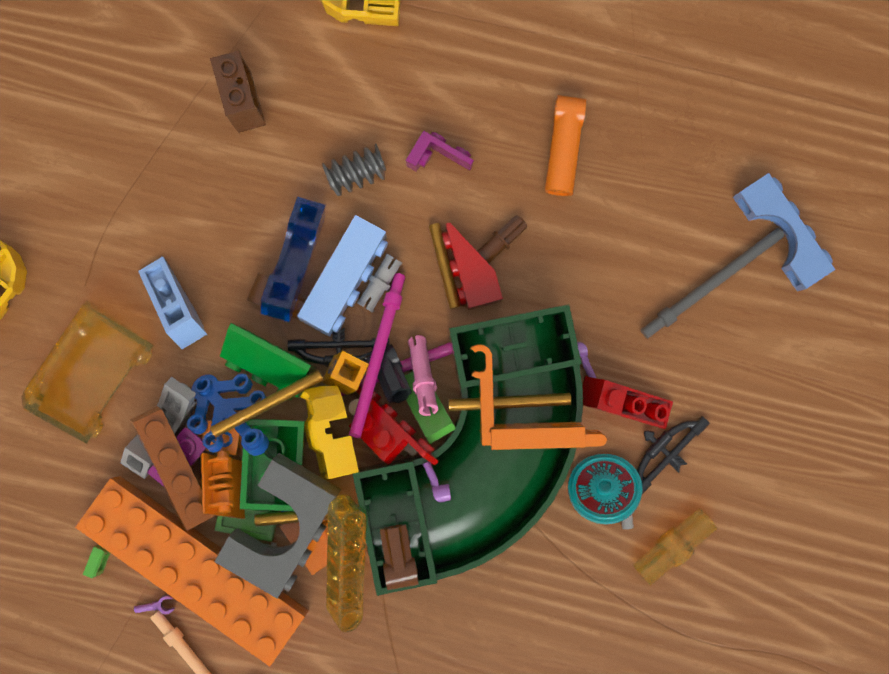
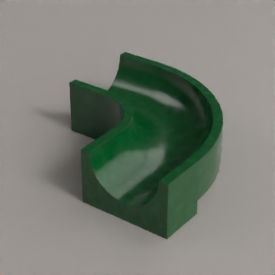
M569 304L449 328L448 334L460 389V398H480V378L473 377L471 373L475 370L483 371L486 363L484 352L477 351L475 353L471 349L472 346L477 344L487 346L492 353L493 397L571 394V405L494 409V424L582 422L583 388L579 366L581 365V359ZM480 410L459 411L455 423L456 429L450 432L447 438L434 448L435 450L431 453L439 460L436 465L431 463L439 485L449 484L450 501L437 502L434 499L431 482L423 466L428 460L421 455L395 460L390 465L381 463L358 468L359 472L353 473V479L376 595L379 596L437 584V580L464 573L506 551L540 520L552 504L567 477L576 448L492 450L490 445L482 446ZM406 524L411 554L416 562L419 585L387 590L383 568L385 558L380 528Z

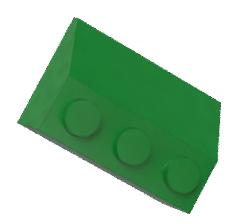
M231 323L228 327L220 357L227 360L225 366L239 373L242 369L252 373L250 379L265 387L269 382L278 387L277 391L315 372L317 369L312 364L238 325ZM302 392L295 395V397L301 398L300 395L302 394Z
M252 418L245 423L251 429L261 430L267 436L269 445L266 451L258 456L250 455L243 448L240 509L294 511L286 502L257 485L270 462L278 453L303 466L305 421Z

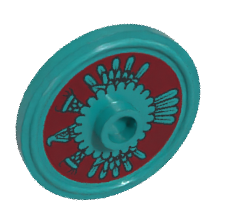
M597 454L585 458L573 469L568 481V495L574 509L585 519L598 524H614L627 519L638 508L642 497V481L637 470L627 460L612 454Z

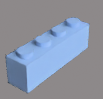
M357 215L354 216L297 315L300 321L329 337L333 331L339 332L346 317L342 316L347 306L351 308L354 306L360 295V292L357 291L360 283L368 281L374 270V267L371 266L376 256L381 257L387 248L388 242L385 241L386 231Z

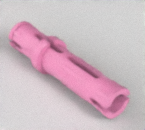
M416 335V345L414 344L413 337L408 340L415 379L413 391L418 398L419 413L423 416H431L430 407H432L433 414L438 412L435 396L437 385L436 381L432 378L426 338Z

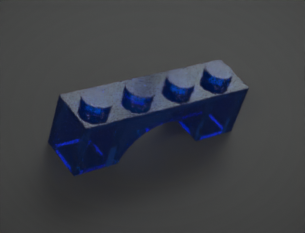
M297 196L288 221L287 232L278 262L272 274L269 275L260 300L261 314L290 322L324 223L326 205Z

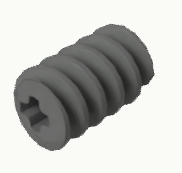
M376 143L374 145V153L368 147H364V157H361L357 151H353V161H350L346 155H343L342 165H339L335 159H332L331 169H328L322 163L331 190L337 196L342 195V186L348 192H352L353 182L360 189L363 188L364 178L371 185L374 184L375 174L381 180H385L386 168Z

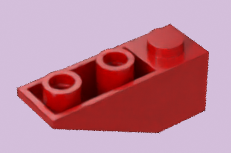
M446 223L447 232H443L442 237L446 250L451 249L454 259L449 262L453 277L459 276L462 287L457 288L461 305L467 304L469 311L501 302L503 297L495 270L451 223Z
M585 376L582 385L583 406L666 430L673 401L604 379Z

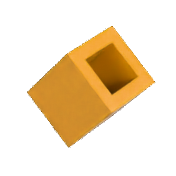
M341 351L333 356L322 382L328 386H338L340 392L349 395L357 391L369 364L345 351Z

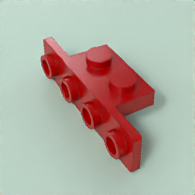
M359 385L356 392L360 395L362 387ZM374 390L361 439L388 465L408 443L423 458L436 465L439 460L431 454L435 449L422 437L417 440L413 436L417 431L405 420L399 422L396 419L399 414L386 402L382 405L379 402L382 397Z

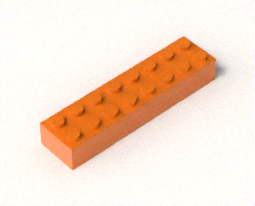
M121 476L109 479L75 527L269 667L309 611L283 591L277 599L215 563L222 549L194 528L187 531L179 517Z

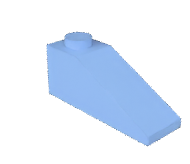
M164 257L138 271L166 334L181 349L207 335L197 312Z

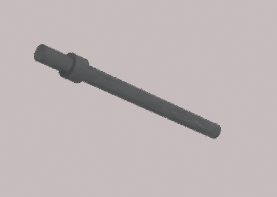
M776 228L672 307H665L657 313L658 317L641 329L645 338L648 339L664 326L669 327L676 322V317L785 237L783 231L780 228Z

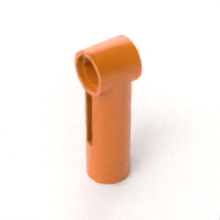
M557 95L545 193L556 196H572L574 193L581 129L586 111V99Z

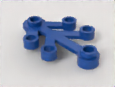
M238 374L233 380L218 381L213 375H203L194 382L191 389L196 393L195 399L197 404L195 414L187 421V427L197 435L206 431L208 427L206 415L209 403L214 406L211 424L213 426L236 414L234 410H243L253 405L259 398L264 399L267 396L262 391H254L249 397L223 399L220 393L234 391L240 394L248 393L252 388V381L246 374ZM201 421L200 424L197 427H195L196 423ZM245 422L234 428L242 437V447L250 455H261L268 448L269 440L261 430L251 429ZM211 429L202 441L204 447L210 452H218L224 444L222 435L215 438ZM216 439V442L210 445L212 440Z

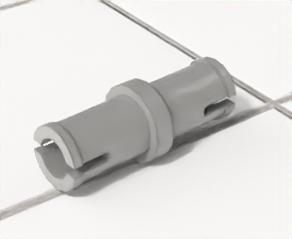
M389 254L385 255L386 257L375 275L369 277L370 283L359 301H357V304L364 307L369 297H371L372 299L366 309L372 313L385 290L389 291L391 287L389 283L400 265L403 264L395 259L391 268L388 269L389 264L394 258Z

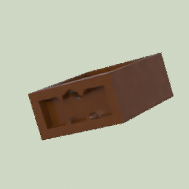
M240 51L210 58L225 115L238 133L265 126L266 123L252 73Z

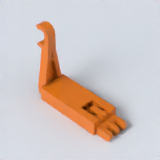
M482 344L471 347L475 353L477 351L485 353V369L480 372L475 370L471 373L473 377L480 378V436L482 446L490 445L492 450L582 448L604 446L606 444L607 438L601 431L596 429L585 430V426L581 422L494 424L492 353L487 346Z

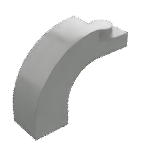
M171 377L164 384L157 406L163 410L175 437H177L185 427L197 402L194 401L196 396L194 391L186 384L180 383ZM136 435L125 447L120 463L145 479L149 475L147 471L152 467L153 463L138 435Z

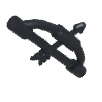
M344 327L338 333L333 331V341L306 342V339L288 340V351H295L301 358L329 367L335 355L316 356L307 353L306 349L336 348V354L341 352L342 348L372 347L373 351L376 338H372V340L344 341ZM388 338L386 346L390 345V338ZM372 351L354 357L365 362L367 361L366 355L371 354Z
M703 416L697 421L681 422L668 431H664L657 439L654 437L655 433L653 431H644L645 440H650L653 444L645 451V455L637 468L642 481V495L652 485L651 482L669 463L678 473L680 472L681 465H687L678 454L695 436H699L710 424ZM689 428L691 431L671 451L665 448L674 435ZM662 451L666 457L646 478L643 477V473L650 460L654 459Z

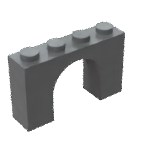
M280 453L272 459L257 486L292 507L299 520L300 531L298 539L287 546L273 547L236 528L227 538L215 560V563L277 599L283 589L287 592L290 591L298 577L293 574L297 565L303 567L312 553L308 549L312 539L316 542L319 541L327 527L322 524L327 514L332 517L341 503V500L337 499L341 491L339 487Z

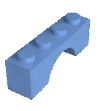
M768 173L736 194L733 199L748 221L756 219L768 220L783 230L788 240L789 251L781 269L796 291H802L834 271L833 260L830 254L825 249H821L816 242V235L812 228L804 225L799 217L800 213L797 206L792 201H788L784 196L781 183Z

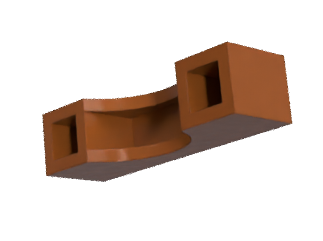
M157 406L130 419L184 528L188 531L214 517V515L203 514L202 490L163 410Z

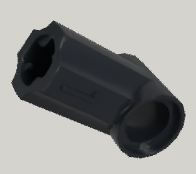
M392 344L386 346L377 379L388 402L401 403L407 400L412 391L401 369L403 366ZM372 353L366 355L368 363L370 362Z

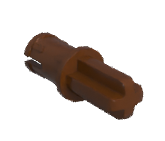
M518 215L514 216L498 232L494 231L492 233L494 236L477 252L490 264L505 248L507 250L510 248L509 244L527 228L526 222Z

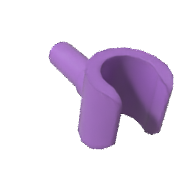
M577 342L581 363L588 377L596 378L587 357V347L583 343Z
M429 461L424 463L423 466L430 479L434 499L437 502L450 501L449 484L439 485L431 463Z
M166 594L159 601L134 606V612L141 613L159 610L163 614H169L175 607L166 609L162 606V601L172 599L173 597Z

